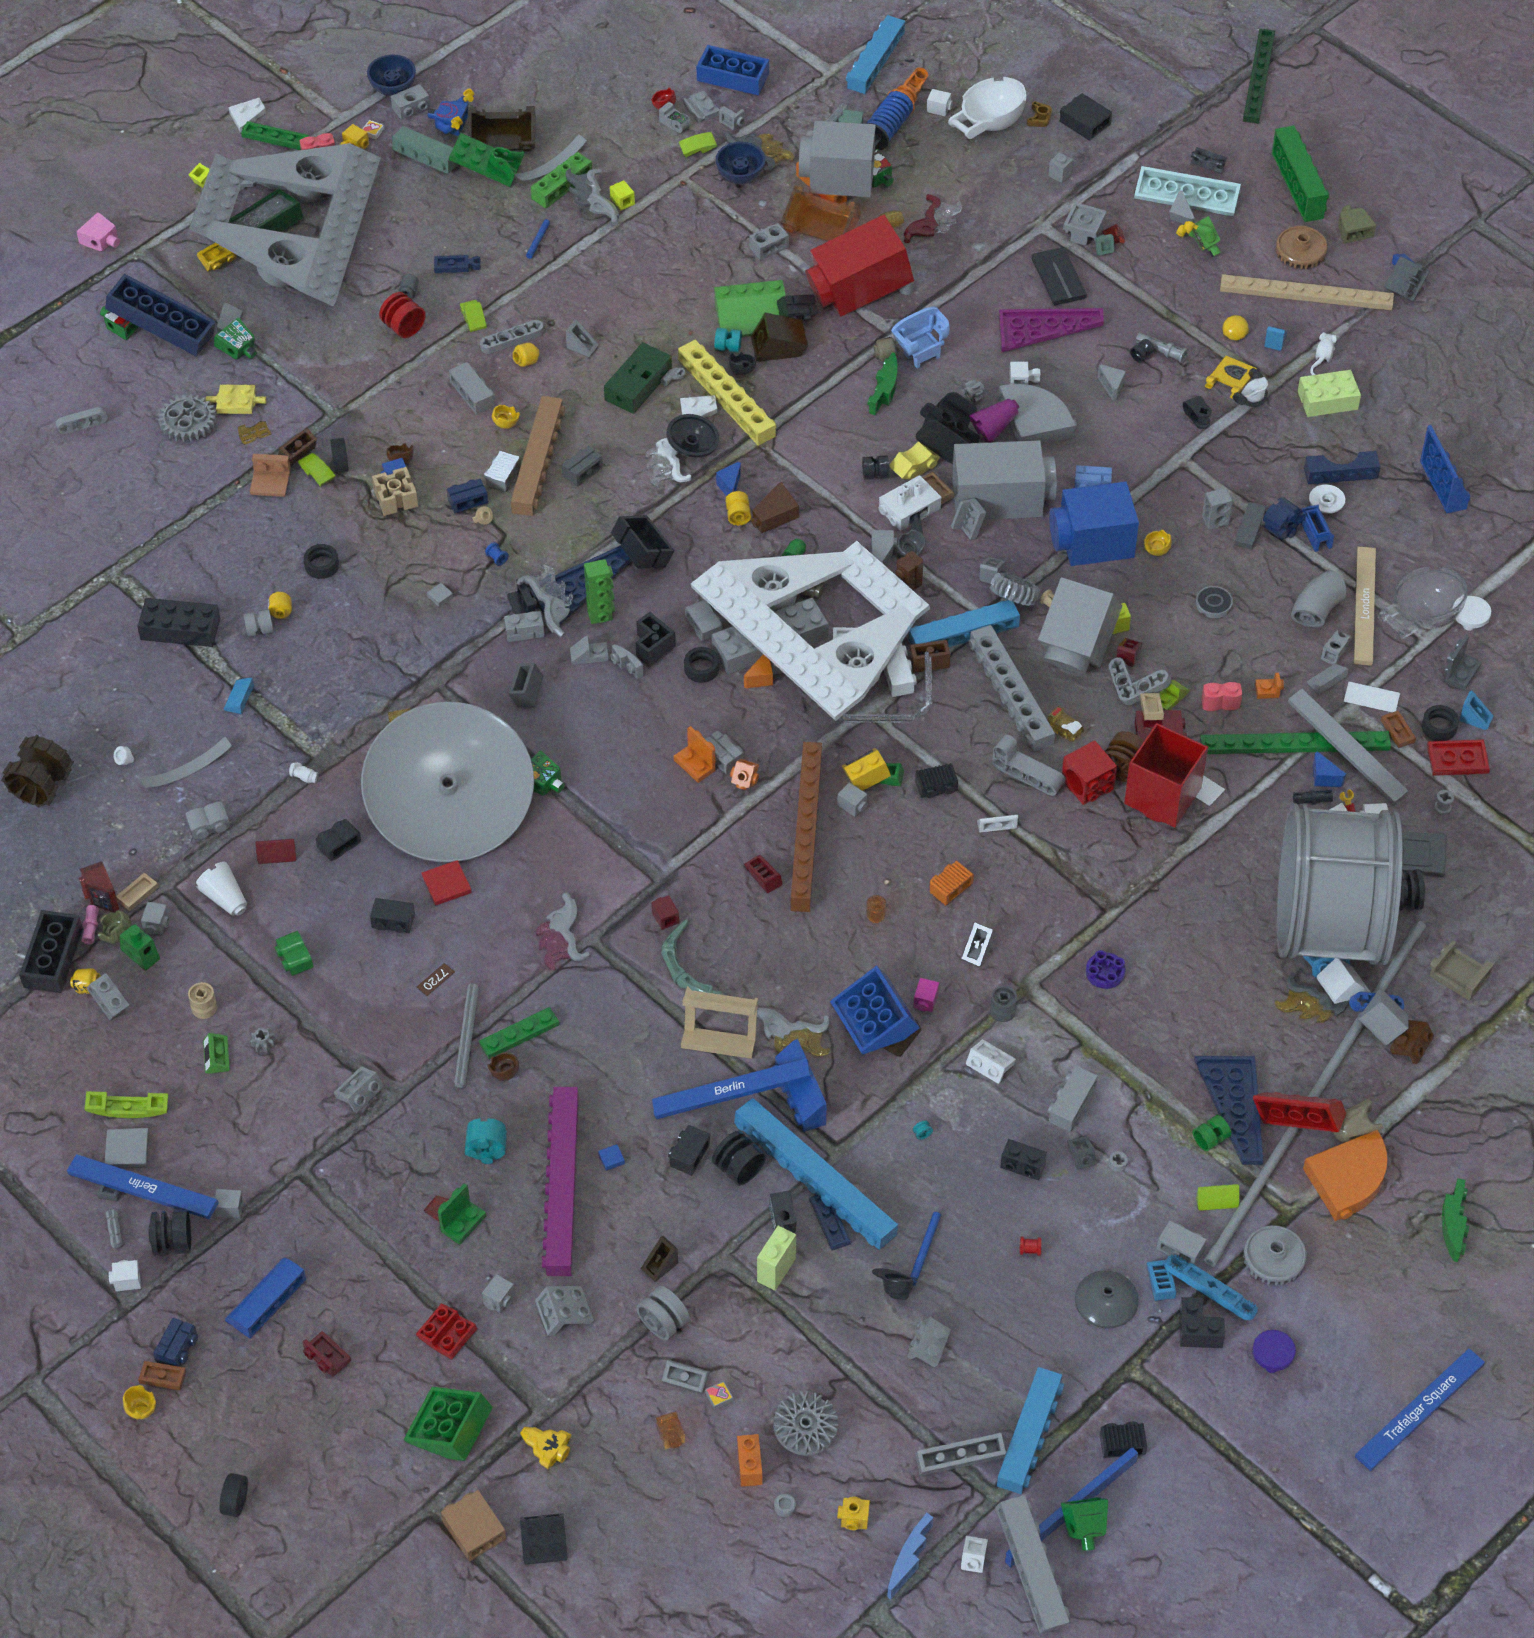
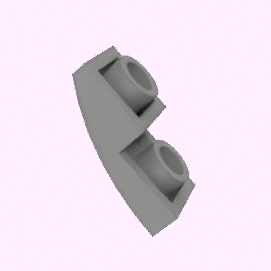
M615 644L612 645L611 659L613 663L618 664L621 670L627 667L629 673H633L636 679L643 677V664L626 649Z

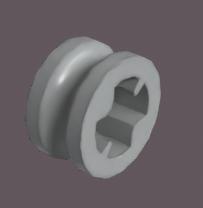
M1113 1152L1108 1162L1110 1169L1116 1172L1124 1170L1128 1161L1127 1156L1123 1152ZM1118 1158L1121 1164L1118 1165L1115 1159Z

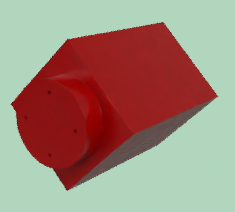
M885 215L877 217L811 249L810 252L815 266L805 270L808 282L819 304L823 308L833 304L840 317L914 282L906 248Z

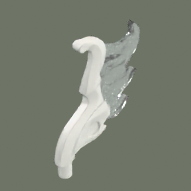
M667 438L658 441L656 447L649 449L645 455V459L650 456L652 457L647 463L646 468L647 471L650 468L654 469L650 482L655 488H660L658 483L662 480L691 481V475L682 476L680 474L679 458L676 457L679 452L671 447Z

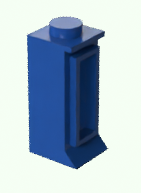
M1319 504L1302 508L1306 517L1301 524L1314 551L1317 552L1319 550V545L1322 541H1325L1328 549L1332 548L1334 535L1331 533L1319 509ZM1312 519L1315 520L1321 533H1318Z

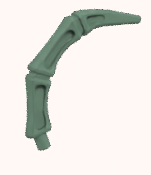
M685 919L671 932L661 946V955L667 964L673 981L683 989H686L688 986L692 991L722 995V991L713 990L712 985L700 983L681 968L677 961V940L689 923Z

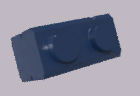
M481 478L477 480L472 479L460 485H452L446 489L447 498L454 513L488 504V494Z
M172 1318L153 1352L155 1361L160 1364L178 1367L181 1364H185L188 1359L189 1348L195 1346L198 1340L195 1326Z

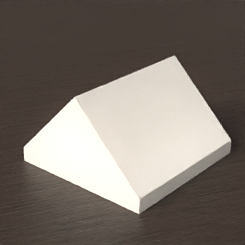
M1335 958L1317 975V980L1334 1004L1348 1001L1352 995L1358 992L1371 993L1354 968L1342 959Z

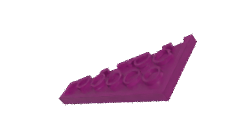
M1103 308L999 309L1001 351L1005 352L1103 326Z

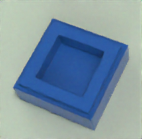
M617 1144L598 1151L606 1171L625 1164Z

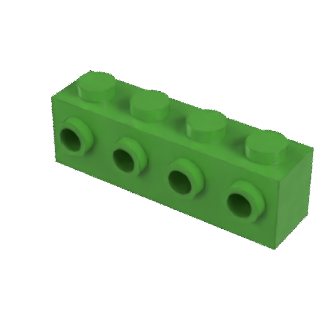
M579 152L570 156L565 162L558 165L553 171L531 186L532 200L544 208H548L568 193L569 187L574 188L573 184L568 182L565 177L566 171L571 168V172L575 175L587 174L589 170H592V161Z
M606 559L584 563L587 612L591 624L613 620L612 612H615V606L613 603L614 593L611 590L614 589L613 580L610 578L613 577L611 566L607 565Z

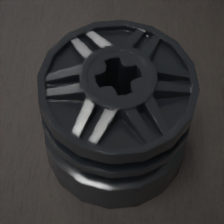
M1414 869L1413 872L1406 870L1401 881L1399 911L1403 910L1404 902L1409 911L1413 910V908L1422 910L1425 901V883L1420 869Z
M740 1130L724 1138L712 1156V1163L719 1167L722 1172H727V1176L738 1186L752 1180L766 1161V1153L756 1144H752V1141Z
M174 1210L172 1220H169L166 1211H162L161 1221L158 1212L151 1213L149 1242L154 1256L160 1255L161 1246L164 1255H168L170 1245H173L176 1254H188L191 1252V1221L188 1210Z

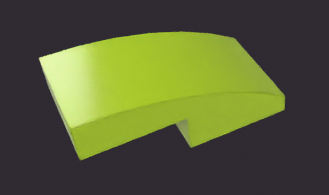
M712 132L697 134L679 141L686 158L699 151L705 153L717 147Z
M314 453L298 461V464L308 476L312 475L320 487L333 480L336 476Z

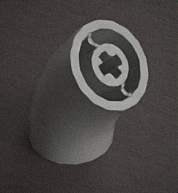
M1328 570L1309 582L1296 599L1291 612V618L1303 626L1321 627L1324 625L1330 611L1344 601L1346 597V586L1342 577L1337 572Z

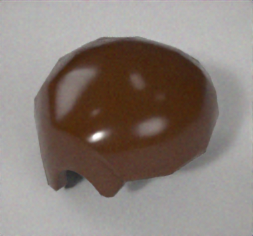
M403 443L401 446L391 445L386 450L389 461L403 458L406 465L413 458V445L408 448L406 443Z
M509 1052L500 1053L495 1057H491V1063L487 1064V1067L495 1079L507 1081L517 1074L519 1060Z

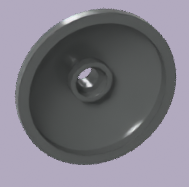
M1097 1271L1089 1274L1079 1283L1075 1294V1303L1080 1315L1090 1324L1100 1328H1116L1129 1322L1135 1315L1138 1307V1294L1135 1286L1125 1276L1113 1271Z

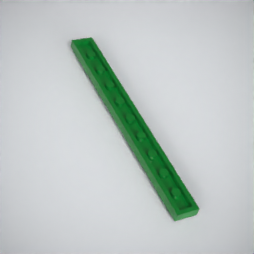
M1389 731L1348 732L1367 751H1390ZM1319 732L1200 735V743L1208 746L1207 754L1339 752Z

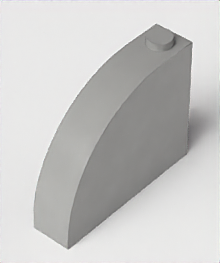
M1008 384L1000 386V402L1008 398L1014 399L1020 407L1018 409L1019 413L1010 422L1017 441L1040 440L1041 444L1074 438L1077 422L1075 419H1072L1068 408L1057 396L1045 389L1032 385Z

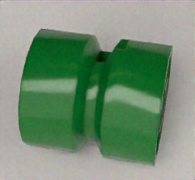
M1220 1115L1213 1116L1206 1121V1124L1199 1125L1192 1132L1198 1146L1206 1152L1217 1146L1218 1143H1222L1231 1137V1129Z

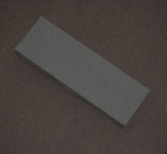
M1252 502L1248 503L1234 545L1248 549L1253 548L1266 506Z

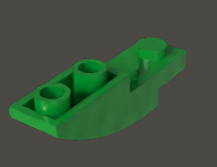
M893 352L889 358L885 359L883 368L878 370L876 374L877 386L875 393L869 397L867 403L869 414L876 415L882 404L889 406L894 397L897 386L898 366L896 354Z
M1457 1178L1453 1195H1445L1442 1207L1443 1236L1448 1252L1454 1262H1458L1459 1256L1464 1255L1466 1243H1463V1237L1467 1238L1470 1227L1466 1225L1467 1217L1463 1216L1465 1206L1461 1205L1462 1200L1465 1201L1468 1189L1464 1188L1466 1180Z

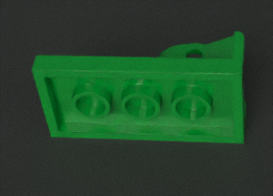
M460 133L448 160L510 187L525 153L523 151H510L502 147L494 148Z

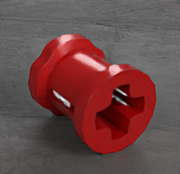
M1020 1236V1255L1030 1253L1041 1256V1237L1025 1239L1024 1236Z

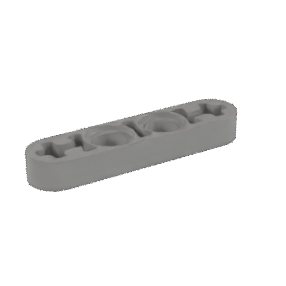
M532 320L486 336L480 340V349L483 353L490 354L540 337L544 333L543 323L539 320ZM523 332L524 335L517 336L516 333ZM501 338H508L507 341H500Z

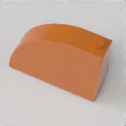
M1376 1130L1305 1159L1303 1170L1335 1221L1348 1219L1354 1213L1365 1208L1377 1196L1387 1168L1386 1147L1380 1133Z

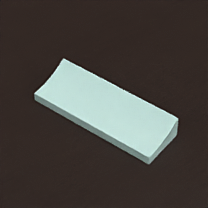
M1141 166L1134 198L1173 205L1178 192L1182 190L1190 209L1234 217L1241 184Z

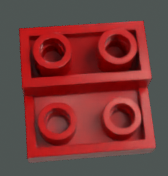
M441 1303L419 1329L416 1336L431 1348L452 1360L477 1330V1326L475 1323L459 1316L458 1311Z

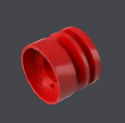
M396 292L390 295L382 304L379 318L398 336L405 339L415 335L421 329L426 319V312L405 293Z

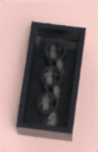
M145 598L137 627L140 640L213 647L221 618L218 605Z
M41 910L19 974L23 988L62 993L83 930L79 915Z

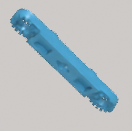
M1175 1254L1174 1256H1168L1165 1262V1268L1168 1272L1244 1320H1253L1255 1318L1258 1307H1256V1304L1254 1305V1302L1251 1303L1250 1300L1244 1299L1243 1295L1194 1264H1189L1186 1260H1183V1257L1180 1258L1179 1255L1177 1257Z

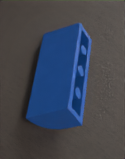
M282 1258L225 1318V1321L251 1339L306 1281L304 1269L293 1261Z

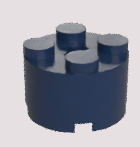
M1281 497L1278 499L1279 503L1276 505L1272 504L1263 517L1265 522L1263 527L1281 540L1287 537L1291 539L1295 536L1296 529L1304 521L1306 514L1288 499Z

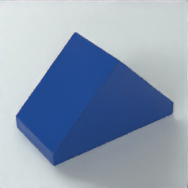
M734 463L716 472V484L726 496L737 490L741 477V463Z
M1317 751L1313 761L1314 786L1342 787L1346 773Z

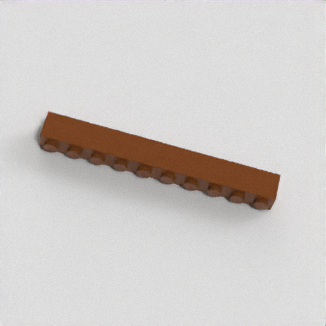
M803 742L791 889V911L810 912L822 762V743Z

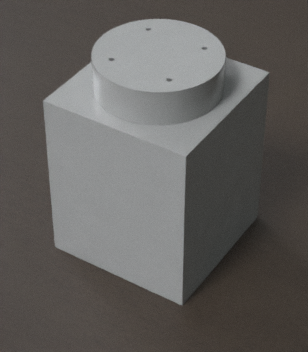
M815 121L813 136H801L799 153V177H810V193L871 197L876 125Z
M1061 577L1038 641L1046 649L1043 659L1054 666L1083 675L1086 674L1089 665L1100 668L1122 609V605L1115 595Z

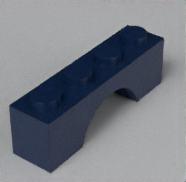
M1377 451L1359 452L1357 458L1348 464L1333 463L1324 455L1306 456L1304 471L1308 484L1378 479L1381 466Z

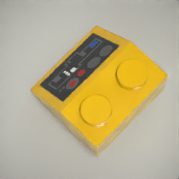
M876 748L842 765L851 784L862 791L891 776L885 761Z

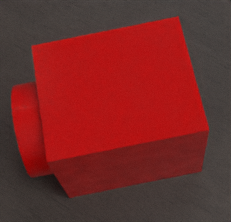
M1156 723L1129 763L1124 804L1142 812L1153 821L1164 822L1176 828L1202 788L1208 746Z

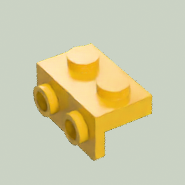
M214 243L197 252V257L206 270L210 271L212 269H219L226 261L228 263L236 258V254Z

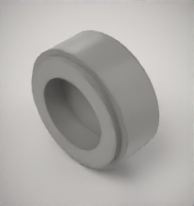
M789 1494L779 1495L774 1501L775 1512L781 1517L791 1516L796 1510L795 1499Z

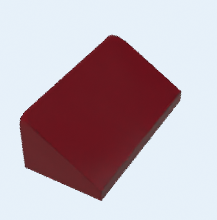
M294 839L255 842L258 864L296 861Z

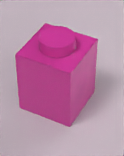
M920 978L914 995L913 1008H917L920 1011L933 1012L939 993V982Z

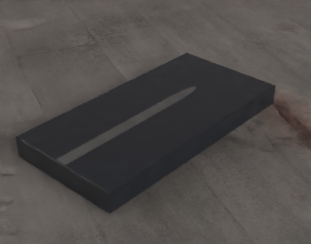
M1064 247L1032 254L1031 259L1054 306L1087 298V293Z

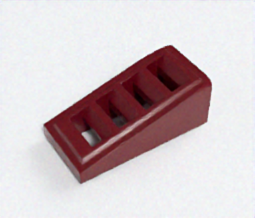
M761 855L744 863L746 869L766 893H770L782 886L781 875Z

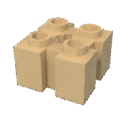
M407 467L393 470L391 475H386L385 472L372 476L373 489L384 516L396 513L398 508L403 507L404 510L418 507L417 493L413 482H411Z

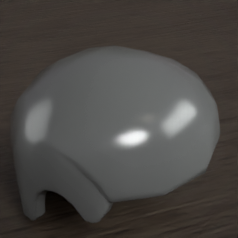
M913 529L905 534L902 533L897 541L898 552L903 557L910 551L915 552L918 556L921 555L926 544L925 537L921 532Z

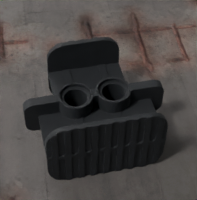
M957 392L947 393L936 406L932 403H926L920 411V415L925 420L922 427L916 433V440L947 462L953 464L954 444L979 443L980 436L968 427L970 423L969 415L977 412L976 405Z

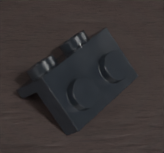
M516 579L517 591L507 594L514 614L535 612L537 602L535 597L530 595L532 594L530 585L525 582L518 585V579Z

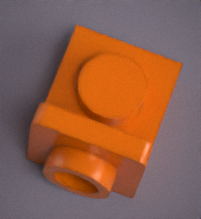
M1275 673L1274 679L1255 680L1257 699L1280 697L1281 690H1284V681L1280 679L1279 673Z

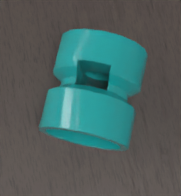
M717 328L714 349L719 351L728 349L729 352L739 353L742 330L732 329L729 332L725 328Z

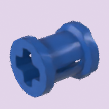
M496 542L491 543L485 549L486 555L491 557L497 566L503 565L508 560L509 554L506 551H502Z

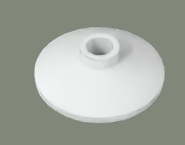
M1320 485L1310 492L1309 502L1311 506L1319 504V509L1322 513H1335L1343 508L1345 495L1335 486Z

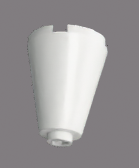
M219 862L215 864L217 868L212 871L207 869L196 881L198 886L196 887L229 914L239 916L245 912L247 902L227 862Z

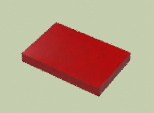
M1484 739L1427 742L1432 776L1489 774L1490 772Z

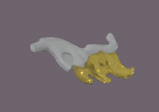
M758 1008L757 1018L761 1019L764 1023L766 1037L768 1039L774 1037V1046L777 1051L781 1052L783 1046L787 1047L792 1041L798 1039L802 1049L809 1051L812 1055L825 1056L830 1052V1048L824 1049L820 1045L822 1034L829 1027V1017L827 1015L824 1016V1021L820 1025L802 1021L790 1023L775 1010Z

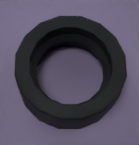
M331 439L334 472H348L345 439Z
M317 544L307 549L304 554L306 572L311 577L317 579H325L334 575L339 568V558L336 549L327 544ZM320 556L332 559L325 566L311 564L312 560Z
M696 647L688 651L684 658L686 676L690 680L699 683L713 680L719 672V658L716 652L707 647ZM699 659L708 660L713 664L707 670H696L691 667V663Z
M1434 705L1424 713L1421 727L1428 738L1435 741H1448L1457 733L1459 717L1448 706ZM1436 717L1444 718L1451 723V727L1439 729L1432 726L1429 720Z
M234 1473L227 1475L220 1496L219 1509L221 1514L233 1517L240 1516L248 1491V1478L246 1476Z

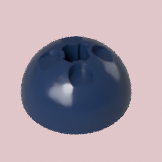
M395 54L384 55L375 59L367 69V77L371 86L377 92L386 96H392L409 89L416 76L414 63L407 57Z
M749 142L729 143L717 152L715 159L721 176L734 184H747L754 181L762 173L765 166L764 152L758 146Z

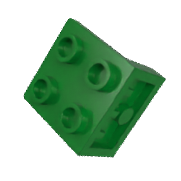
M465 1183L453 1191L451 1198L447 1202H443L438 1209L440 1230L460 1245L486 1217L484 1210L470 1202L468 1185Z

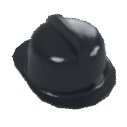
M876 1268L872 1270L873 1275L882 1279L885 1293L894 1299L907 1300L911 1293L913 1282L918 1281L915 1277H909L890 1269Z

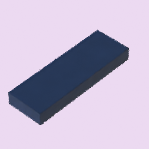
M820 1195L809 1197V1201L831 1251L851 1245L849 1236L841 1218L836 1213V1209L832 1206H826L822 1202Z

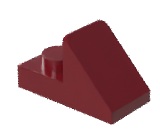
M1124 638L1117 647V657L1123 659L1127 666L1134 667L1137 654L1141 650L1143 643Z

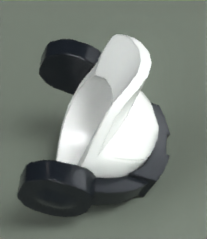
M1252 368L1248 374L1253 380L1244 387L1241 393L1236 392L1232 397L1240 405L1258 407L1267 398L1268 391L1266 388L1268 381L1260 371Z

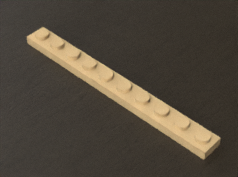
M1223 274L1220 292L1392 310L1394 293Z

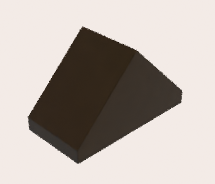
M661 1236L641 1269L654 1282L658 1281L678 1264V1249L666 1237Z

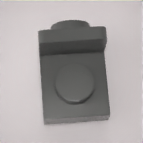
M1087 1135L1067 1140L1068 1148L1074 1156L1077 1170L1096 1165L1095 1150Z

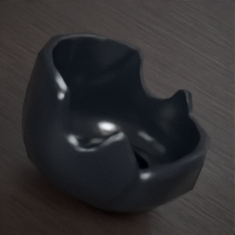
M740 352L738 356H735L734 353H731L728 357L730 369L736 375H746L756 367L755 358L750 354Z

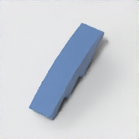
M928 1513L915 1526L901 1549L888 1585L887 1597L889 1599L893 1598L919 1568V1559L917 1557L926 1548V1538L924 1536L933 1527V1517Z

